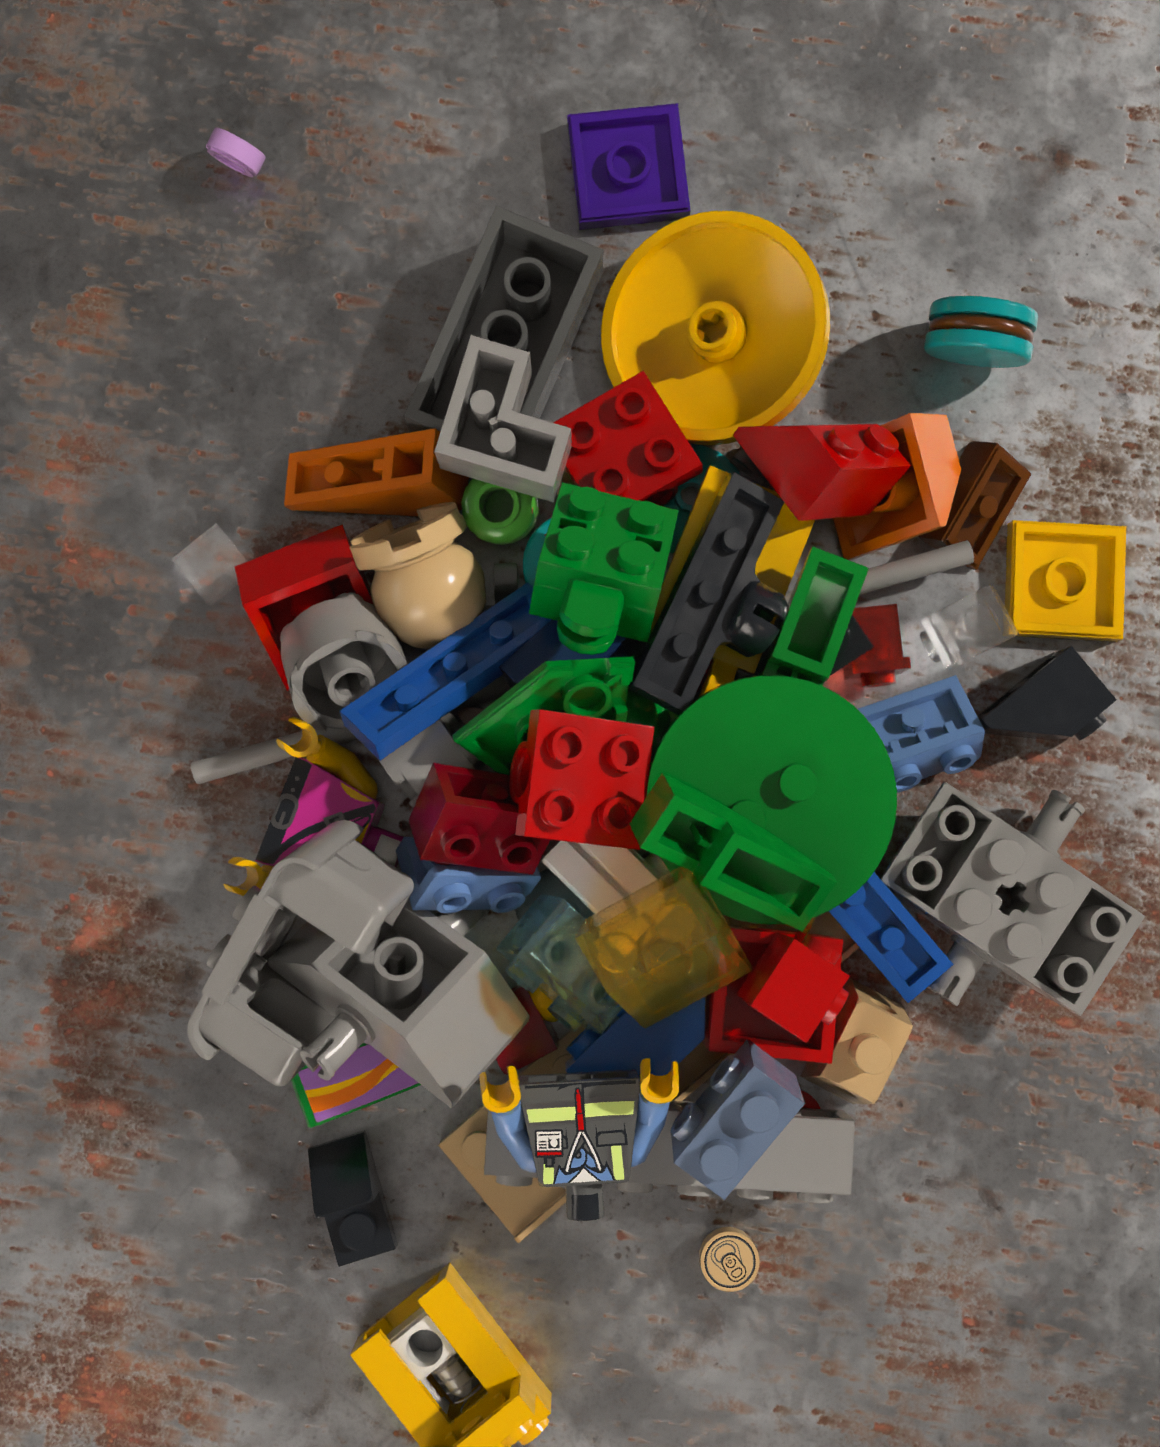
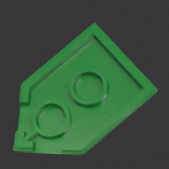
M631 656L545 661L454 733L453 740L497 773L510 775L515 751L521 742L527 741L531 710L541 709L626 722L628 714L626 701L628 687L633 680L634 658Z

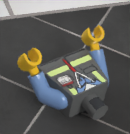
M650 1058L642 1060L640 1064V1078L636 1069L522 1075L519 1076L518 1080L516 1068L514 1066H507L509 1080L501 1085H493L487 1081L486 1072L479 1074L482 1102L491 1111L497 1135L521 1169L537 1173L540 1186H565L567 1218L573 1221H591L604 1217L603 1184L629 1181L631 1167L645 1162L665 1126L670 1101L679 1092L678 1063L672 1061V1069L668 1074L656 1076L651 1074Z

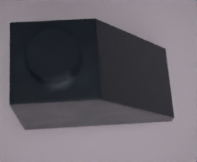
M1069 646L1054 652L977 717L985 730V734L1052 741L1075 735L1080 741L1095 732L1107 721L1102 712L1117 699L1076 650Z

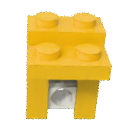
M450 1262L358 1336L350 1356L420 1447H511L517 1441L521 1445H526L540 1435L549 1423L547 1416L551 1414L552 1393ZM419 1330L433 1331L441 1339L442 1346L433 1352L421 1351L414 1345L411 1335ZM456 1352L480 1382L473 1389L471 1380H473L474 1376L470 1377L465 1371L467 1366L462 1367L457 1361L459 1357H454ZM437 1374V1376L439 1377L438 1382L432 1375ZM439 1384H444L447 1387L446 1392ZM447 1394L454 1395L453 1402ZM456 1396H457V1397H461L460 1400H458L457 1402H455Z

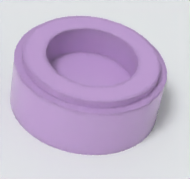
M214 128L205 146L207 152L215 159L248 177L257 176L266 159L265 155L253 145L220 128Z

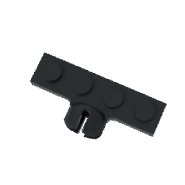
M735 472L725 477L634 669L633 680L630 682L628 689L674 714L680 715L690 706L719 645H725L745 657H752L763 653L771 645L779 633V629L771 624V621L776 617L784 622L788 605L782 593L760 582L755 574V567L784 504L782 499Z

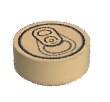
M721 1227L712 1231L703 1240L699 1250V1262L704 1277L713 1287L721 1291L735 1292L742 1290L752 1283L758 1273L760 1260L757 1248L749 1235L738 1228Z

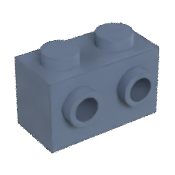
M747 1039L734 1055L727 1056L719 1064L711 1077L709 1086L696 1102L686 1105L676 1117L670 1130L674 1164L725 1200L804 1106L805 1102L797 1076Z

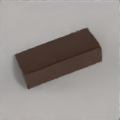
M972 441L966 446L959 459L961 472L946 526L918 536L935 549L968 540L973 550L974 562L965 566L973 570L978 569L1031 476V473L995 442Z

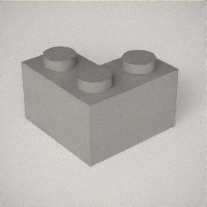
M473 335L470 336L434 452L440 469L554 503L572 447L571 428L520 413L532 375L530 352Z

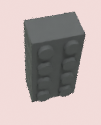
M496 205L405 411L404 419L409 432L433 428L441 432L471 335L530 352L532 375L520 413L540 419L601 279L604 250Z

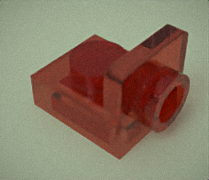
M897 604L854 608L852 614L874 645V648L843 667L844 680L861 678L862 688L896 684V675L911 669L910 657H903Z

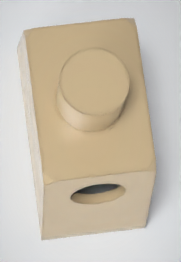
M849 978L844 987L849 992V995L836 1017L832 1064L807 1061L800 1077L852 1104H875L909 1038L913 1025L903 1005Z

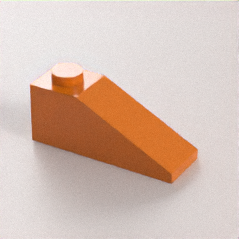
M433 428L289 453L284 506L290 510L418 516L416 509L439 503L455 502L458 510H462L461 500L465 487L468 485L469 477L440 469L434 452L440 431Z

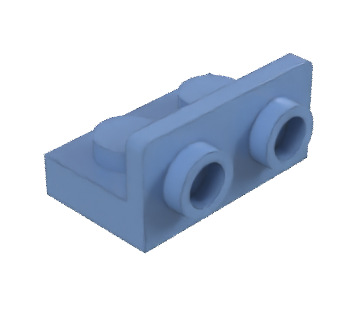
M956 675L858 708L883 741L894 770L897 793L909 790L916 786L921 779L941 772L947 774L961 772L972 766L981 757L985 730Z
M404 837L396 849L401 871L410 876L414 883L413 892L409 897L412 910H438L441 913L449 914L461 910L491 909L497 913H505L520 907L525 901V896L532 892L541 879L538 867L534 874L530 875L456 864L441 865L433 861L420 860L414 837Z

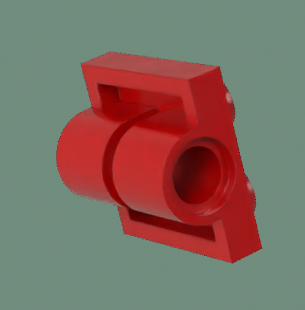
M644 370L553 422L571 428L572 447L565 469L576 486L590 487L601 492L665 506L677 494L678 486L703 472L702 462Z
M541 709L531 710L527 741L521 742L517 747L510 769V794L512 800L519 804L515 835L640 850L630 822L646 799L654 726Z

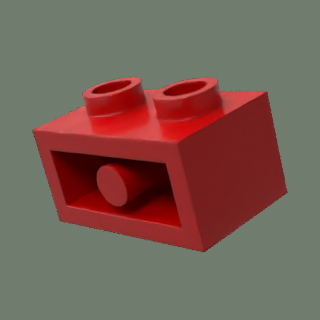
M798 930L792 938L777 932L739 989L737 995L751 1007L807 1043L821 1021L829 1025L840 1013L849 995V992L843 989V986L850 975L835 966L841 955L809 933L806 935Z

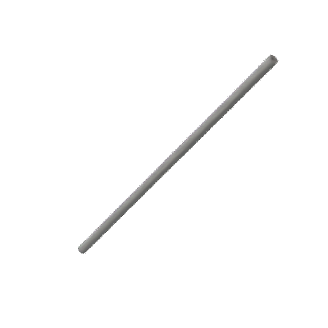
M966 540L869 568L859 595L973 563L974 554L971 544ZM792 591L786 592L785 599L787 603ZM638 640L641 651L643 652L647 642ZM502 675L453 709L452 712L460 710L465 706L470 707L500 698L510 690L504 676ZM326 727L327 733L316 730L317 735H324L338 744L357 739L354 735H346L344 729ZM302 731L282 736L278 739L287 745H294L301 740ZM277 738L191 762V771L195 782L202 784L294 756L282 750L277 745Z

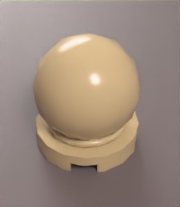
M455 502L439 503L416 509L420 520L395 530L391 520H386L365 530L350 541L352 544L350 550L359 570L375 571L370 592L377 614L390 627L399 641L412 647L431 649L454 632L473 622L476 617L483 613L486 604L484 571L472 552L454 542L456 537L462 534L467 527L464 517L459 513Z

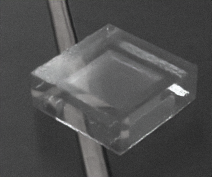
M215 524L174 556L172 561L205 602L212 606L238 585L235 566L247 562V559L221 527Z

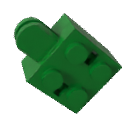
M562 482L538 560L529 614L556 620L559 641L568 649L580 654L595 655L606 652L614 642L616 635L648 642L679 510L659 506L648 501H638L601 492L590 487H580Z

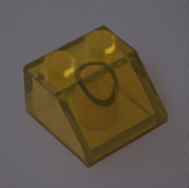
M681 866L585 919L575 937L607 994L644 1029L753 971L751 963L707 888L699 885L692 871Z

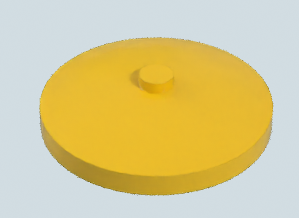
M709 211L684 217L661 228L635 249L625 261L610 288L605 302L601 325V347L607 374L613 387L644 370L689 443L697 445H722L737 442L733 434L738 427L774 426L796 408L814 384L824 362L829 343L830 309L823 281L806 251L791 235L774 223L755 215L736 211Z

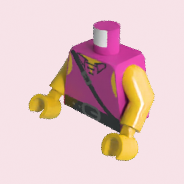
M297 717L289 718L288 721L302 729V737L294 745H287L282 740L276 739L277 745L289 755L294 756L295 760L255 859L256 862L265 865L260 867L256 862L242 857H233L228 861L229 864L242 866L247 870V878L243 884L239 886L223 884L226 890L244 896L253 886L261 889L271 870L278 862L329 824L336 821L347 820L362 826L363 832L355 840L393 866L397 867L399 863L396 849L404 837L377 827L385 804L376 799L378 793L377 783L355 753L324 735H317L316 730L302 719Z

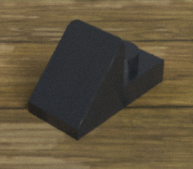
M364 1130L309 1147L308 1158L314 1214L316 1219L325 1218L338 1267L395 1250L398 1243L366 1131Z

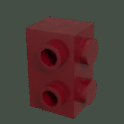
M439 763L432 764L408 819L420 860L433 861L441 865L456 864L533 875L551 839L515 835L519 804L512 800L510 794V775Z

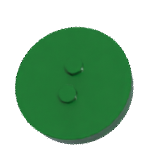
M777 675L753 676L724 683L709 690L695 699L688 708L673 720L662 736L651 761L646 797L660 775L664 773L698 790L762 827L832 874L837 883L813 917L828 912L845 902L866 883L881 862L892 837L896 820L897 788L894 770L883 741L875 728L855 706L828 688L807 680ZM661 857L677 882L691 896L714 911L749 923L766 925L785 924L699 885L692 871Z

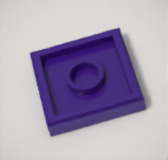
M678 103L567 115L579 230L673 221L690 216L691 210Z

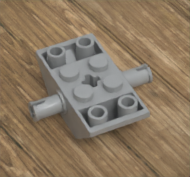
M947 782L942 783L880 877L892 893L916 913L951 936L950 940L954 942L946 954L954 965L927 988L934 993H939L940 997L951 1004L958 1006L961 1002V997L984 962L989 965L992 963L1009 976L1076 1015L1081 1016L1145 916L1060 859L1061 856L1057 850L1078 818L1085 812L1081 804L1074 802L1071 805L1069 804L1072 799L1071 797L1052 790L1048 800L1027 832L1018 831ZM999 887L1009 888L1011 891L1010 905L1008 908L1002 907L999 910L1003 900L996 894Z
M408 898L393 926L384 921L364 954H358L349 950L309 922L302 926L268 959V966L335 1017L307 1047L301 1050L300 1056L307 1067L314 1072L320 1065L322 1069L318 1072V1077L328 1081L362 1043L369 1044L450 1108H453L477 1081L479 1074L492 1064L529 1022V1014L486 952L464 937L482 917L489 913L490 909L461 910L449 914L438 912L434 915L429 910H412Z

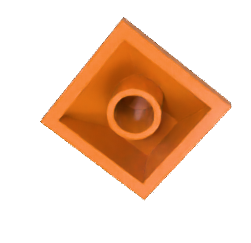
M908 413L880 425L895 436L899 443L898 450L910 463L911 467L870 515L833 518L844 559L853 560L946 526L961 472L947 415Z

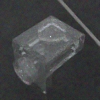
M993 583L937 612L921 618L922 625L925 628V631L920 633L922 644L929 657L935 663L942 661L946 670H950L1019 635Z

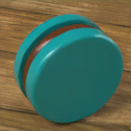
M982 296L939 298L933 301L930 306L929 332L925 337L924 350L932 357L958 364L990 368L1024 366L1032 359L1034 348L1032 344L1033 333L1037 329L1038 313L1024 304Z

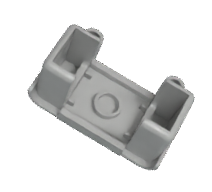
M347 820L329 824L278 862L271 870L261 889L256 886L251 887L240 900L233 913V918L238 920L239 924L232 936L229 934L224 936L209 956L206 965L213 969L201 991L203 995L188 1022L187 1034L189 1042L200 1057L210 1060L222 1049L275 1086L288 1084L306 1065L300 1056L301 1050L307 1047L335 1017L268 966V959L282 947L298 916L349 950L358 954H364L384 921L393 926L414 889V883L410 876L355 840L363 832L362 826Z

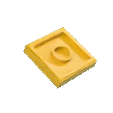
M1012 520L1008 523L1004 636L1112 642L1122 640L1124 630L1126 526Z

